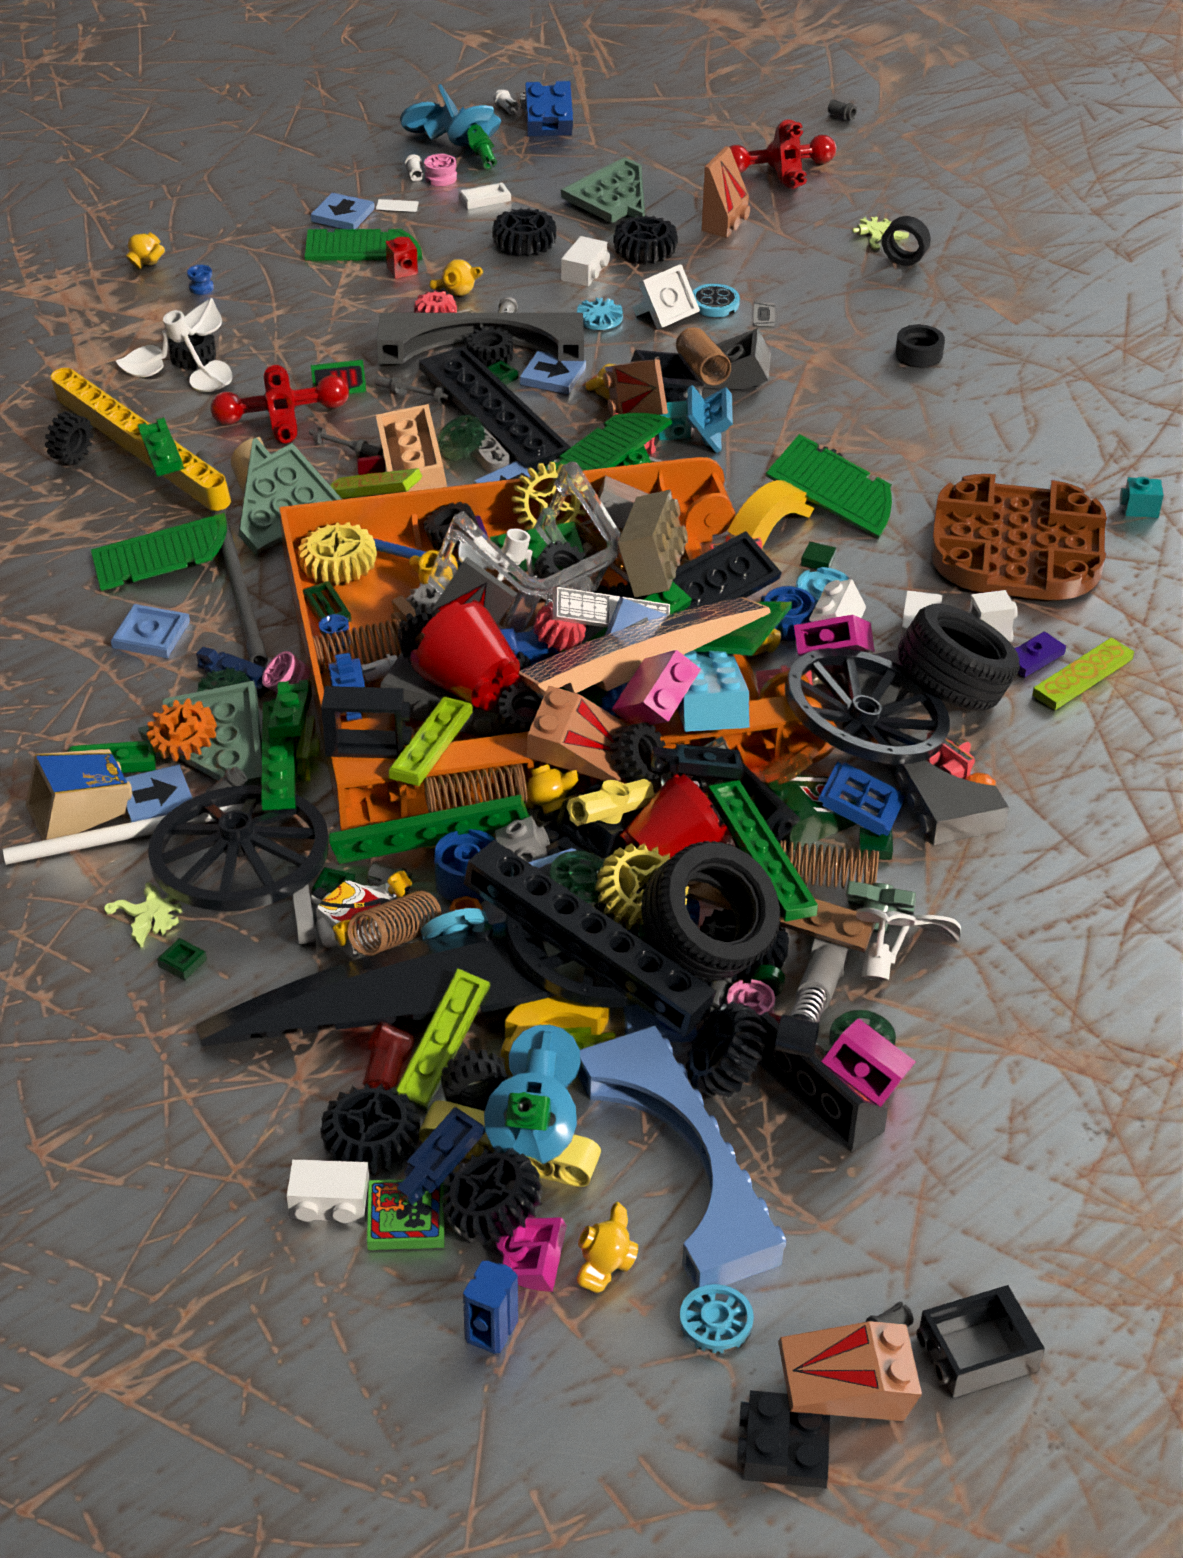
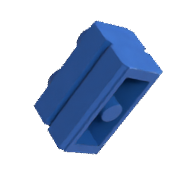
M487 1260L480 1263L474 1273V1279L470 1280L463 1292L464 1335L467 1343L496 1354L501 1353L508 1341V1335L512 1334L518 1323V1275L505 1264H495Z

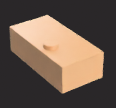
M429 404L377 414L376 419L387 472L419 468L422 478L407 492L447 487Z

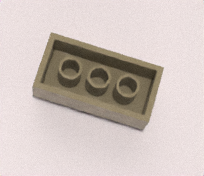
M670 490L636 497L619 538L618 545L634 597L669 591L673 579L676 578V569L680 566V558L684 554V546L688 543L686 527L680 525L678 518L680 516L678 500L672 498Z

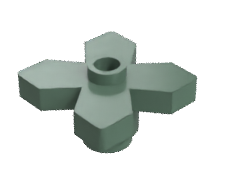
M848 881L846 897H848L847 902L849 904L863 906L862 908H875L884 912L896 911L914 915L916 892L893 889L894 886L885 883L875 882L873 885ZM879 923L875 924L873 932L878 933ZM886 924L884 934H889L890 926L894 925Z

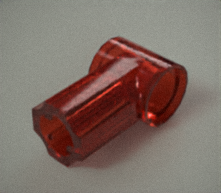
M381 1021L376 1026L369 1041L368 1050L372 1051L362 1084L365 1086L367 1082L371 1088H377L382 1082L385 1090L396 1087L402 1064L407 1060L413 1048L415 1036Z

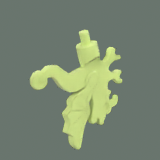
M864 217L860 219L862 224L857 225V228H853L852 232L858 233V235L870 233L872 237L869 239V245L872 249L879 250L880 245L876 242L880 241L891 221L883 219L881 222H876L878 217H871L870 222ZM895 231L894 233L895 240L900 241L909 237L907 232Z
M150 882L145 884L144 896L146 902L133 904L126 900H117L104 906L105 913L114 914L120 908L127 914L135 917V922L131 924V937L137 941V945L140 948L144 947L146 937L152 929L151 922L153 919L155 921L153 933L158 934L160 931L162 935H165L166 930L171 929L172 925L179 923L178 917L172 920V915L168 913L170 911L182 913L180 903L170 904L173 901H177V899L170 895L167 898H161L157 887L152 886Z

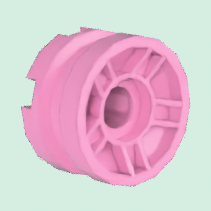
M447 154L428 156L424 161L426 182L431 181V185L434 186L453 184L457 180V172L455 170L457 166L456 159Z
M284 651L276 655L269 662L264 670L262 683L277 695L278 682L289 681L290 684L299 683L300 680L309 678L310 669L307 664L298 660L290 651Z
M751 979V983H743L741 980L734 983L728 989L726 1004L733 1001L754 1009L759 1015L765 1012L774 1014L776 998L774 991L767 984Z

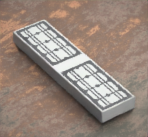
M556 587L553 590L552 620L608 628L620 596ZM623 597L670 615V604Z

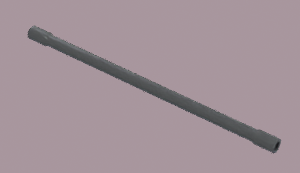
M202 450L196 454L198 458L215 469L209 451ZM225 509L219 511L211 510L212 516L225 513L227 533L221 547L245 635L249 660L252 663L264 666L268 662L264 642L260 637Z

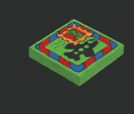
M404 1179L369 1180L368 1250L444 1248V1208L441 1198L444 1196V1181L432 1193L426 1191L414 1205H410L401 1198L399 1191H397V1187Z

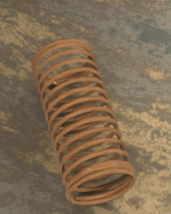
M696 327L687 328L680 333L676 341V350L705 384L711 386L720 385L725 382L731 373V362L703 330Z
M393 619L392 625L388 620L385 626L380 622L379 629L375 623L372 625V630L368 624L365 630L360 626L359 633L355 627L352 629V634L349 629L345 631V635L340 630L339 638L336 632L332 633V639L328 633L325 635V639L320 634L319 640L315 635L313 641L320 674L327 672L322 643L328 663H332L329 642L334 659L335 655H337L335 639L340 654L344 653L343 638L347 653L350 652L351 656L350 637L355 658H358L355 634L360 646L363 663L366 664L367 662L362 633L370 662H373L368 630L374 645L376 659L380 660L375 629L381 645L383 658H386L382 629L387 641L389 654L392 656L389 626L396 655L399 657V649L402 652L398 640V629H401V619Z
M520 763L511 764L510 769L506 765L503 766L502 770L497 766L495 772L490 767L488 774L483 768L481 775L476 769L473 775L470 771L467 772L466 776L463 772H460L459 778L456 773H453L452 781L448 774L445 775L444 779L439 775L437 782L434 776L431 778L425 777L424 788L428 813L437 812L433 783L437 794L439 811L443 810L440 781L447 809H450L448 782L454 808L457 807L455 780L461 806H465L462 778L466 788L468 805L472 804L469 776L473 786L475 804L479 803L476 776L481 788L482 802H486L484 775L488 786L489 800H494L491 789V773L495 783L496 797L501 799L498 786V771L503 785L504 798L508 797L505 769L510 783L511 796H515L512 770H514L517 795H521L524 804H526L527 788L523 767Z
M781 840L779 844L786 853V841ZM793 842L789 843L787 856L795 869L797 864L796 871L801 878L804 867L805 885L808 884L811 864V884L813 886L816 883L818 867L819 886L823 885L826 864L827 887L831 884L834 867V887L837 888L841 864L842 889L846 885L848 867L849 881H854L856 865V882H861L863 868L864 883L873 885L876 882L879 860L878 850L876 852L875 850L871 851L868 863L867 849L864 850L861 860V852L858 848L853 863V849L850 848L845 865V847L841 848L838 862V847L835 846L830 865L831 847L829 845L826 847L823 862V845L821 844L818 848L815 865L816 845L812 844L808 862V844L805 843L800 865L801 843L798 842L796 845L794 862Z
M422 890L359 912L352 916L348 923L349 941L360 954L372 956L422 936L421 929L424 926V919L417 904L424 911L426 924L428 923V915L421 902L427 907L431 921L433 919L432 912L425 900L430 903L433 908L434 918L442 915L437 899L429 892ZM413 906L416 907V909L418 910V912H419V914H420V918H421V928H419L420 922H419L418 914H417V912L415 911V909H414ZM409 908H411L413 913L415 914L417 926L415 925L414 917L410 912ZM363 918H364V921H363L364 935H365L367 941H368L373 947H370V946L365 942V940H364V938H363V936H362L361 925H362V920H363ZM367 918H368V923H367V925H368L369 934H370L372 940H373L377 945H375V944L369 939V937H368V935H367V932H366V920H367ZM371 918H372L373 931H374V933H375L377 939H378L381 943H379V942L374 938V936H373V934H372V932H371V927H370ZM384 920L386 921V924H387V927H388V929H389V931H390V934L387 932V928H386V925L384 924ZM358 921H359V925H358L359 936H360V938H361L363 944H364L368 949H366V948L360 943V941H359V939H358V937H357V931H356V929H357V923H358ZM375 921H376V923H377L378 930H379V932H380V934H381V938L379 937V935H378V933H377V931H376ZM353 924H354V935H355V939H356L357 943L355 942L354 937H353V932H352Z

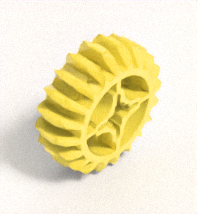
M549 462L547 471L543 463H538L539 473H536L530 467L527 469L531 476L529 479L520 475V481L525 484L523 487L514 485V490L521 493L520 496H512L511 500L520 503L519 506H515L512 510L514 513H523L518 517L517 521L520 524L528 521L525 525V530L574 522L577 526L581 524L576 519L577 514L581 516L586 515V512L580 509V505H588V500L580 499V496L585 495L587 489H577L583 483V480L580 477L572 480L576 471L571 469L565 474L566 465L560 464L556 471L555 463ZM554 478L552 483L549 482L545 490H533V487L541 480ZM562 480L570 490L571 504L563 501L561 498L562 487L560 485ZM553 493L552 498L562 505L550 504V507L547 508L548 504L538 496L550 497V494ZM529 497L537 500L539 503L538 514L540 516L538 521L530 512ZM558 510L567 511L560 520L546 523L548 519H551L554 512Z
M337 522L335 525L326 523V527H316L315 532H308L307 537L301 539L298 556L300 567L306 573L307 578H313L315 583L329 581L338 586L341 582L349 584L350 580L358 581L360 580V575H368L369 570L374 568L377 551L373 536L369 535L367 529H361L360 525L351 526L350 522H347L345 525H340Z
M632 843L626 846L624 850L619 847V849L614 851L613 855L605 859L603 867L598 871L597 879L599 880L596 883L595 890L600 892L597 903L607 904L604 908V914L613 913L615 915L614 922L619 923L622 921L626 923V930H631L635 926L638 931L640 924L643 925L641 905L644 889L639 894L636 892L648 882V879L662 864L670 859V853L664 856L658 854V846L653 848L652 851H648L645 843L640 845L638 849ZM688 886L685 889V896L688 894Z

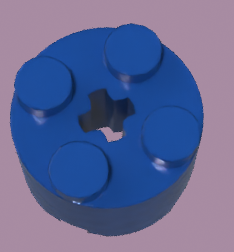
M469 829V834L458 835V831L442 837L436 844L434 856L437 892L452 902L454 899L464 896L478 899L480 904L486 901V899L464 885L468 860L496 839L486 832Z

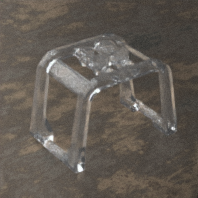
M569 462L561 467L554 483L557 490L549 507L542 509L534 528L547 545L551 542L555 544L556 541H561L562 545H564L567 541L556 525V517L559 515L566 496L575 494L606 540V549L547 578H534L525 573L493 543L463 511L454 515L441 549L434 561L428 582L440 594L443 593L457 571L456 566L449 558L459 539L461 543L469 544L519 590L502 627L499 624L497 625L499 629L514 628L516 633L529 632L534 628V625L526 627L541 596L547 595L548 598L544 606H547L549 602H553V590L556 587L596 592L608 566L616 560L620 552L618 541L621 533L580 466L576 462Z

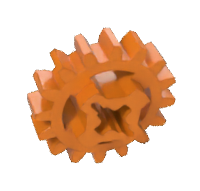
M189 698L186 699L184 704H179L178 700H174L173 706L170 708L165 704L162 705L164 712H154L152 715L155 721L147 723L150 731L146 733L155 753L160 752L163 759L171 754L173 761H177L180 755H184L186 760H190V753L195 752L201 755L200 748L202 746L210 747L211 742L209 738L216 737L214 728L217 727L210 708H204L201 701L192 705Z

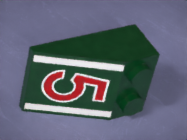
M783 774L763 782L801 819L793 827L792 831L781 839L786 841L787 851L791 841L793 842V850H796L798 842L803 847L805 843L811 844L857 825L855 822L822 806L823 803L818 801L829 778L828 776ZM759 790L755 792L754 804L766 821L778 808ZM842 794L840 795V798L856 805V801Z

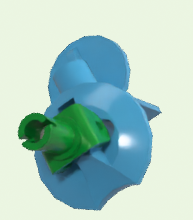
M440 84L438 87L446 103L443 107L433 102H421L413 104L401 113L400 122L406 131L412 133L427 132L431 140L447 133L449 141L454 145L461 147L470 146L475 154L480 156L485 169H491L490 162L493 167L497 164V160L491 150L495 146L490 137L499 129L501 119L494 114L492 106L479 105L468 109L462 107L458 112L455 104Z
M550 1024L536 1025L523 1031L513 1042L509 1052V1069L513 1077L503 1081L490 1095L484 1112L485 1132L495 1150L501 1146L505 1153L507 1150L514 1148L519 1154L524 1153L526 1157L545 1164L559 1157L572 1142L577 1127L576 1106L566 1088L577 1077L581 1058L580 1049L575 1039L563 1028ZM550 1117L556 1119L552 1126H549Z

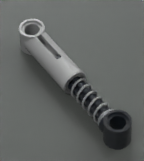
M815 938L810 961L796 992V1003L790 1016L783 1014L781 1017L775 1051L812 1059L818 1038L819 1020L822 1012L828 1008L839 978L844 976L849 955L848 947Z

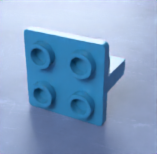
M692 385L688 387V398L686 399L688 406L687 421L692 428H697L701 433V438L707 447L711 446L716 453L722 451L721 433L733 425L732 394L725 387L703 399Z

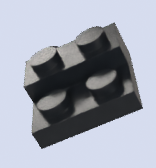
M750 1390L749 1402L741 1401L739 1427H747L746 1438H738L737 1463L745 1464L744 1480L827 1488L830 1415L790 1412L787 1394Z

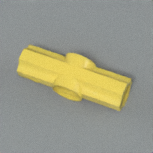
M645 779L626 784L615 780H606L603 782L600 791L569 799L567 810L570 820L577 826L598 820L608 824H617L621 821L623 813L644 808L655 795L653 784Z

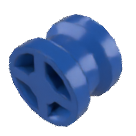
M194 265L187 270V276L191 280L189 282L190 292L204 295L214 289L213 281L210 279L212 277L211 267L207 265Z
M339 614L328 615L319 622V630L324 639L327 633L332 639L333 632H336L339 638L340 630L345 635V631L349 629L348 619ZM342 638V644H343V650H344V649H346V647H345V644H344V641H343V638ZM335 639V642H336V650H337V652H338V651H339V648H338L337 641H336V639ZM329 642V649L332 652V648Z

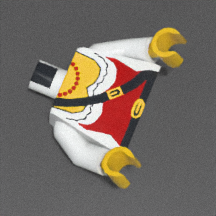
M405 871L394 873L388 878L387 883L380 886L360 885L352 881H344L332 893L322 887H318L311 896V904L316 906V930L322 945L327 948L338 946L349 957L354 959L359 952L353 948L349 941L347 932L349 921L352 916L359 912L394 900L395 897H403L405 888L412 885ZM363 918V920H362V925H361L362 936H363L365 942L369 945L370 943L367 941V939H366V937H365V935H364V930H363V921H364V918ZM367 918V920H366V932H367V935H368L369 939L373 942V940H372V938H371V936H370V934H369V931H368V925H367V923H368V918ZM371 918V922H370L371 932H372L374 938L376 939L377 937H376V935H375V933H374V931H373L372 918ZM358 921V923H357V929H356V931H357V937H358L360 943L366 948V946L363 944V942H362V940H361V938H360V936H359V930H358L359 921ZM375 921L376 931H377L378 935H380V932H379L378 927H377V923H376V921ZM353 924V929H352L353 937H354L355 942L357 943V941H356V939H355V935H354V924Z

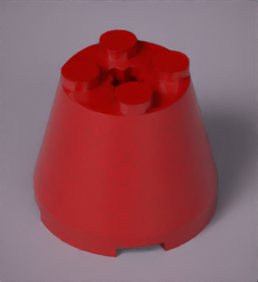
M474 599L471 603L463 605L454 602L437 613L421 631L425 636L418 650L416 649L411 652L412 668L424 680L471 703L475 707L482 708L484 711L493 709L499 698L502 697V692L504 690L508 691L509 686L512 684L517 688L518 682L522 680L518 675L520 671L519 660L490 612Z
M676 774L667 780L624 832L619 835L625 847L632 843L638 849L640 845L645 843L648 851H652L653 848L658 846V854L664 856L670 853V858L685 847L698 842L716 841L736 847L729 829L725 824L721 825L718 816L710 807L712 805L710 800L685 774L680 777Z

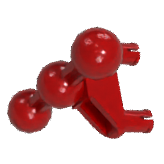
M790 119L779 123L775 131L774 141L766 149L747 151L741 145L729 146L740 174L746 171L749 165L768 163L776 169L780 182L789 189L798 188L807 182V178H804L807 174L802 170L801 159L811 158L817 164H826L836 155L837 147L831 137L822 134L815 136L809 144L800 145V136L803 134V130L800 131V128H803L801 123Z
M272 365L264 372V395L240 398L235 393L224 391L212 399L210 412L218 423L232 425L237 423L243 414L267 410L270 413L275 439L281 443H290L296 438L298 432L294 411L296 406L319 402L328 409L340 408L349 398V388L342 378L329 375L322 378L318 382L317 387L293 390L290 387L287 370L280 365Z

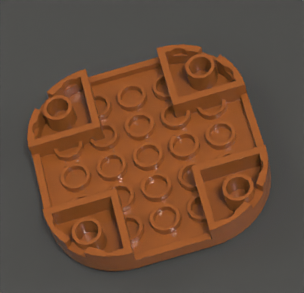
M973 474L962 477V481L956 485H953L951 482L948 483L940 491L935 512L931 558L939 573L950 582L982 593L1006 590L1009 596L1024 597L1026 599L1064 600L1086 594L1095 588L1101 580L1106 558L1105 525L1107 516L1100 501L1096 498L1091 501L1084 494V489L1051 480L1050 489L995 483L996 474Z

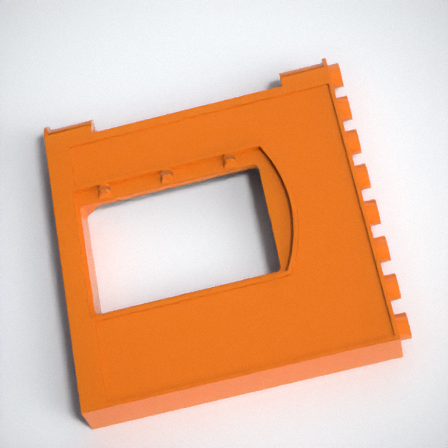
M693 457L576 471L572 479L582 478L583 483L577 489H587V493L580 496V499L588 500V505H580V509L586 512L585 516L579 514L576 516V519L581 522L579 526L575 525L578 533L596 519V517L592 516L594 502L605 476L648 494L670 490L672 498L677 499L680 506V516H678L680 525L686 527L688 534V543L685 544L684 554L681 555L682 564L704 554L700 543L712 542V535H721L726 532L736 514L723 486L725 481L723 469L717 461L708 457ZM519 478L279 507L283 553L305 660L310 669L309 679L312 685V694L324 752L321 706L325 686H331L326 652L323 648L327 672L320 674L313 641L315 635L319 640L321 634L319 622L305 602L303 589L323 583V581L315 583L313 578H307L306 573L302 571L298 556L301 539L306 538L308 532H315L316 527H326V523L335 525L338 522L340 525H345L347 522H350L351 526L360 525L361 529H367L369 535H372L375 539L426 552L430 550L440 551L437 548H433L424 529V521H427L426 517L432 515L434 510L438 511L443 505L446 507L449 503L456 504L457 502L467 503L474 515L481 517L489 540L492 536L507 534V531L510 529L525 531L524 528L528 521L522 524L518 523L517 519L523 513H514L512 510L515 506L520 505V503L511 500L512 496H520L521 493L514 490V485L523 487L525 484ZM554 478L541 480L533 487V490H545L549 482L552 483ZM562 480L560 485L562 487L561 498L563 501L571 504L570 490ZM553 493L550 494V497L538 496L548 504L547 508L550 507V504L562 505L552 498ZM529 497L530 512L538 521L540 516L538 514L539 503L537 500ZM558 510L554 512L551 519H548L546 523L560 520L567 511ZM619 536L601 552L627 574L618 545ZM450 548L449 551H445L450 552L453 556H455L457 560H459V548ZM377 551L374 568L369 570L368 575H360V580H350L349 584L341 582L338 586L335 583H331V585L351 613L352 621L349 622V630L352 634L354 627L359 633V627L362 626L365 630L367 624L371 627V630L374 623L378 626V629L380 622L385 626L388 620L392 625L391 614L394 613L392 600L401 595L405 599L411 595L410 590L418 589L420 581L418 573L409 564V559ZM595 556L590 561L591 573L585 583L587 587L603 585L609 591L610 587L613 585L617 587L620 582L627 585L628 582L598 556ZM497 568L494 570L486 569L491 575L496 578L498 577L499 572ZM325 590L321 591L324 597L329 602L333 611L335 613H338L339 611L337 610V608L335 607V605L333 604ZM312 594L314 599L324 612V614L328 616L323 607L321 606V604L319 603V601L317 600V598L315 597V595ZM388 626L389 639H390V644H391V648H392V653H393V655H395V654H396V651H395L394 641H393V637H392L390 628H389V626ZM375 629L379 657L383 659L381 645ZM382 629V638L385 653L389 654L387 641L385 638L384 631ZM368 630L370 648L374 662L377 661L374 645ZM362 633L364 653L367 662L366 664H368L371 662L369 659L366 642ZM355 634L358 658L360 659L361 665H363L364 663L360 646ZM351 643V644H350L351 657H352V659H355V654H354V650H353L352 643ZM330 651L331 661L333 663L335 662L333 652ZM733 654L749 690L750 728L685 732L677 709L668 722L653 725L656 727L655 732L659 731L662 735L660 740H664L666 745L663 748L673 749L676 748V744L716 748L725 743L727 749L739 750L742 763L753 773L813 764L829 756L836 748L813 734L791 710L785 696V682L790 670L778 673L769 679L761 688L758 698L757 680L746 655ZM804 674L801 679L809 683L808 677ZM384 678L368 684L364 679L365 687L381 688V682ZM803 692L806 700L812 707L822 708L818 700ZM361 713L362 719L347 721L346 715L340 716L341 729L395 731L393 713ZM411 718L409 722L405 721L406 726H411L414 730H416L417 726L421 727L424 723ZM622 718V719H619V720H621L622 722L626 723L627 725H631V724H629L627 721H625L623 718ZM825 719V720L828 721L830 724H832L833 726L837 727L836 724H835L832 720H827V719ZM529 731L477 739L474 735L458 732L426 777L431 778L434 776L437 782L439 775L444 779L445 775L448 774L452 781L453 773H456L459 778L460 772H463L466 776L467 772L470 771L473 775L477 769L481 775V770L484 768L488 774L490 767L495 772L497 766L501 770L504 765L510 769L511 764L520 763L523 767L525 781L528 782L529 778L533 777L531 771L547 763L526 757ZM326 757L341 831L427 814L428 808L424 780L420 786L389 779V768L396 759ZM549 764L550 769L555 768L564 774L571 771ZM505 769V783L507 788L508 797H511L510 783ZM512 770L513 786L515 787L514 770ZM498 771V786L501 798H504L503 785ZM491 773V789L493 799L496 800V788ZM578 773V781L573 788L582 791L603 780ZM484 775V791L486 801H490L488 786ZM469 776L471 802L475 804L473 786ZM476 776L477 794L479 803H481V788L478 777ZM462 778L464 805L466 806L468 805L465 784ZM625 778L621 779L620 781L623 784L627 783L625 782ZM455 780L457 807H461L459 791ZM440 781L442 808L443 810H447L445 796ZM448 782L450 809L454 808L450 785ZM433 783L434 794H435V801H436V810L439 811V804H438L437 794H436L435 786H434V783Z

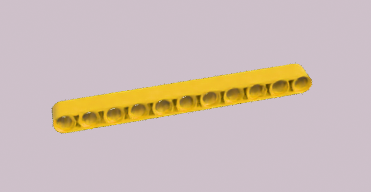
M60 368L52 372L51 381L57 400L77 415L90 420L92 426L154 469L137 426L143 423L149 425L150 423L74 370ZM174 441L184 469L162 476L210 510L219 511L227 508L231 503V498L225 476Z

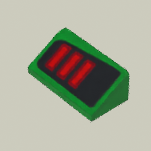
M363 360L311 365L312 387H317L318 382L322 378L334 375L342 378L347 383L349 394L366 392Z

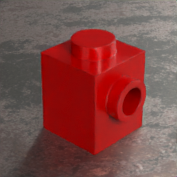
M397 237L394 240L386 241L387 268L393 277L397 279L418 274L417 248L409 237Z

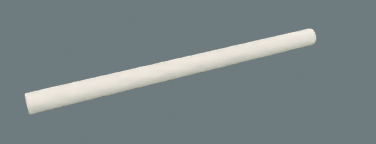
M244 804L220 807V809L227 813L241 810ZM257 804L253 813L265 811L262 810V804ZM205 812L185 824H205L215 822L216 820ZM166 815L4 848L2 850L5 864L8 865L152 835L156 826Z

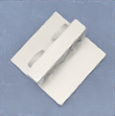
M681 264L638 282L644 297L640 298V304L633 306L634 312L638 316L650 311L657 330L700 311Z

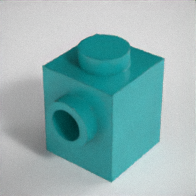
M686 401L666 402L668 414H662L661 416L670 418L672 424L658 434L659 441L691 438V426L686 418V414H688Z
M1128 477L1126 488H1121L1120 505H1124L1125 516L1159 518L1164 497L1161 479Z

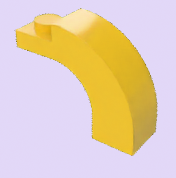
M783 480L772 481L759 488L747 499L736 514L728 532L737 536L746 531L752 538L760 537L763 548L773 527L782 517L789 513H797L809 518L814 508L805 503L807 500L805 497L806 492Z
M558 995L518 1005L505 1020V1041L502 1045L501 1057L505 1060L506 1074L513 1076L509 1069V1052L513 1042L523 1031L536 1025L550 1024L563 1028L571 1036L598 1043L610 1019V1007L584 1005Z

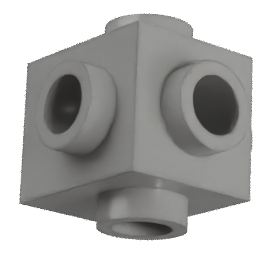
M532 816L514 821L508 826L495 830L496 841L512 850L526 862L547 857L546 846L550 845L548 835L543 826L538 828Z

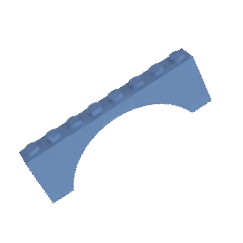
M652 1026L581 1049V1065L577 1077L590 1100L620 1103L637 1108L660 1119L685 1139L698 1156L705 1170L711 1199L702 1221L683 1244L682 1266L694 1288L710 1284L726 1286L781 1266L783 1250L787 1245L785 1235L779 1226H774L771 1221L764 1199L756 1196L752 1189V1181L748 1172L745 1169L741 1170L737 1164L732 1145L729 1142H724L721 1137L717 1120L713 1115H708L702 1096L698 1089H693L690 1085L684 1065L677 1063L669 1040L666 1037L662 1038L656 1026Z

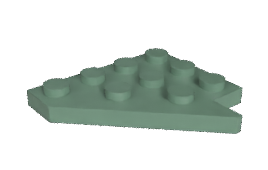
M624 157L562 188L561 198L611 223L626 215L634 218L636 215L643 217L645 216L642 165Z
M254 438L250 449L238 536L255 555H258L282 541L279 507L342 500V498L293 443L270 454L261 442Z
M254 681L162 699L163 705L165 704L169 708L173 706L174 700H178L179 704H184L186 699L189 698L192 705L201 701L204 708H210L217 727L214 728L216 737L209 738L211 742L210 747L202 746L200 748L201 755L195 752L190 753V760H186L184 755H180L179 760L216 780H220L225 775L227 768L232 769L236 766L247 777V782L244 783L245 786L262 785V738L257 690ZM148 726L138 727L141 739L149 741L146 733L150 731Z

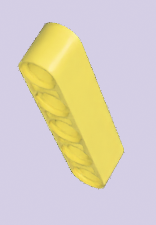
M435 1101L431 1104L420 1127L419 1140L423 1143L454 1107H457L484 1125V1128L485 1111L447 1101ZM486 1132L464 1158L471 1159V1154L476 1157L481 1156L485 1148L492 1153L495 1151ZM574 1134L572 1142L559 1157L545 1164H541L533 1159H530V1161L538 1170L540 1178L574 1187H585L591 1180L601 1155V1149L593 1140Z

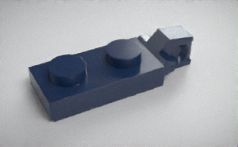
M202 647L196 653L197 667L204 669L205 672L210 674L212 680L227 686L254 681L257 697L259 698L269 690L262 683L265 667L234 655L226 654L225 652L218 654L215 649Z
M454 1107L408 1159L407 1163L409 1166L404 1172L406 1178L397 1187L401 1198L410 1205H414L426 1191L432 1193L436 1187L438 1188L449 1173L454 1170L485 1134L484 1125L457 1107Z

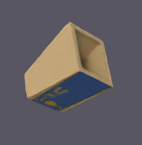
M110 749L35 754L25 805L42 840H48L80 833L125 814L127 801L132 797V787L130 782L126 781L121 772L120 763L115 761Z

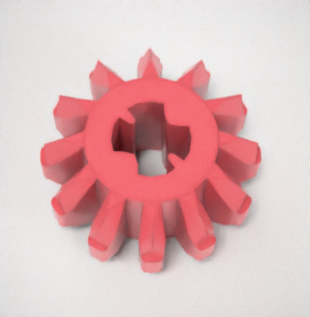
M435 290L431 293L426 291L425 295H418L415 301L414 313H457V305H455L453 295L446 294L445 291L436 292Z
M549 602L547 606H542L535 618L536 622L533 631L539 636L538 641L548 644V648H556L558 652H561L563 649L569 650L579 646L585 637L586 625L552 620L553 602Z

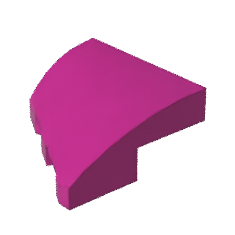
M562 1217L526 1219V1228L518 1227L513 1230V1237L505 1234L499 1243L496 1242L498 1250L503 1257L502 1264L515 1271L518 1275L519 1286L537 1291L553 1292L567 1225Z

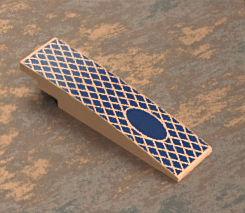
M744 597L713 603L663 616L602 636L519 671L518 675L522 678L521 682H524L525 686H530L533 691L542 696L545 695L548 685L556 688L564 687L573 693L582 691L592 685L609 691L630 681L644 658L673 650H678L684 655L771 612L769 607Z

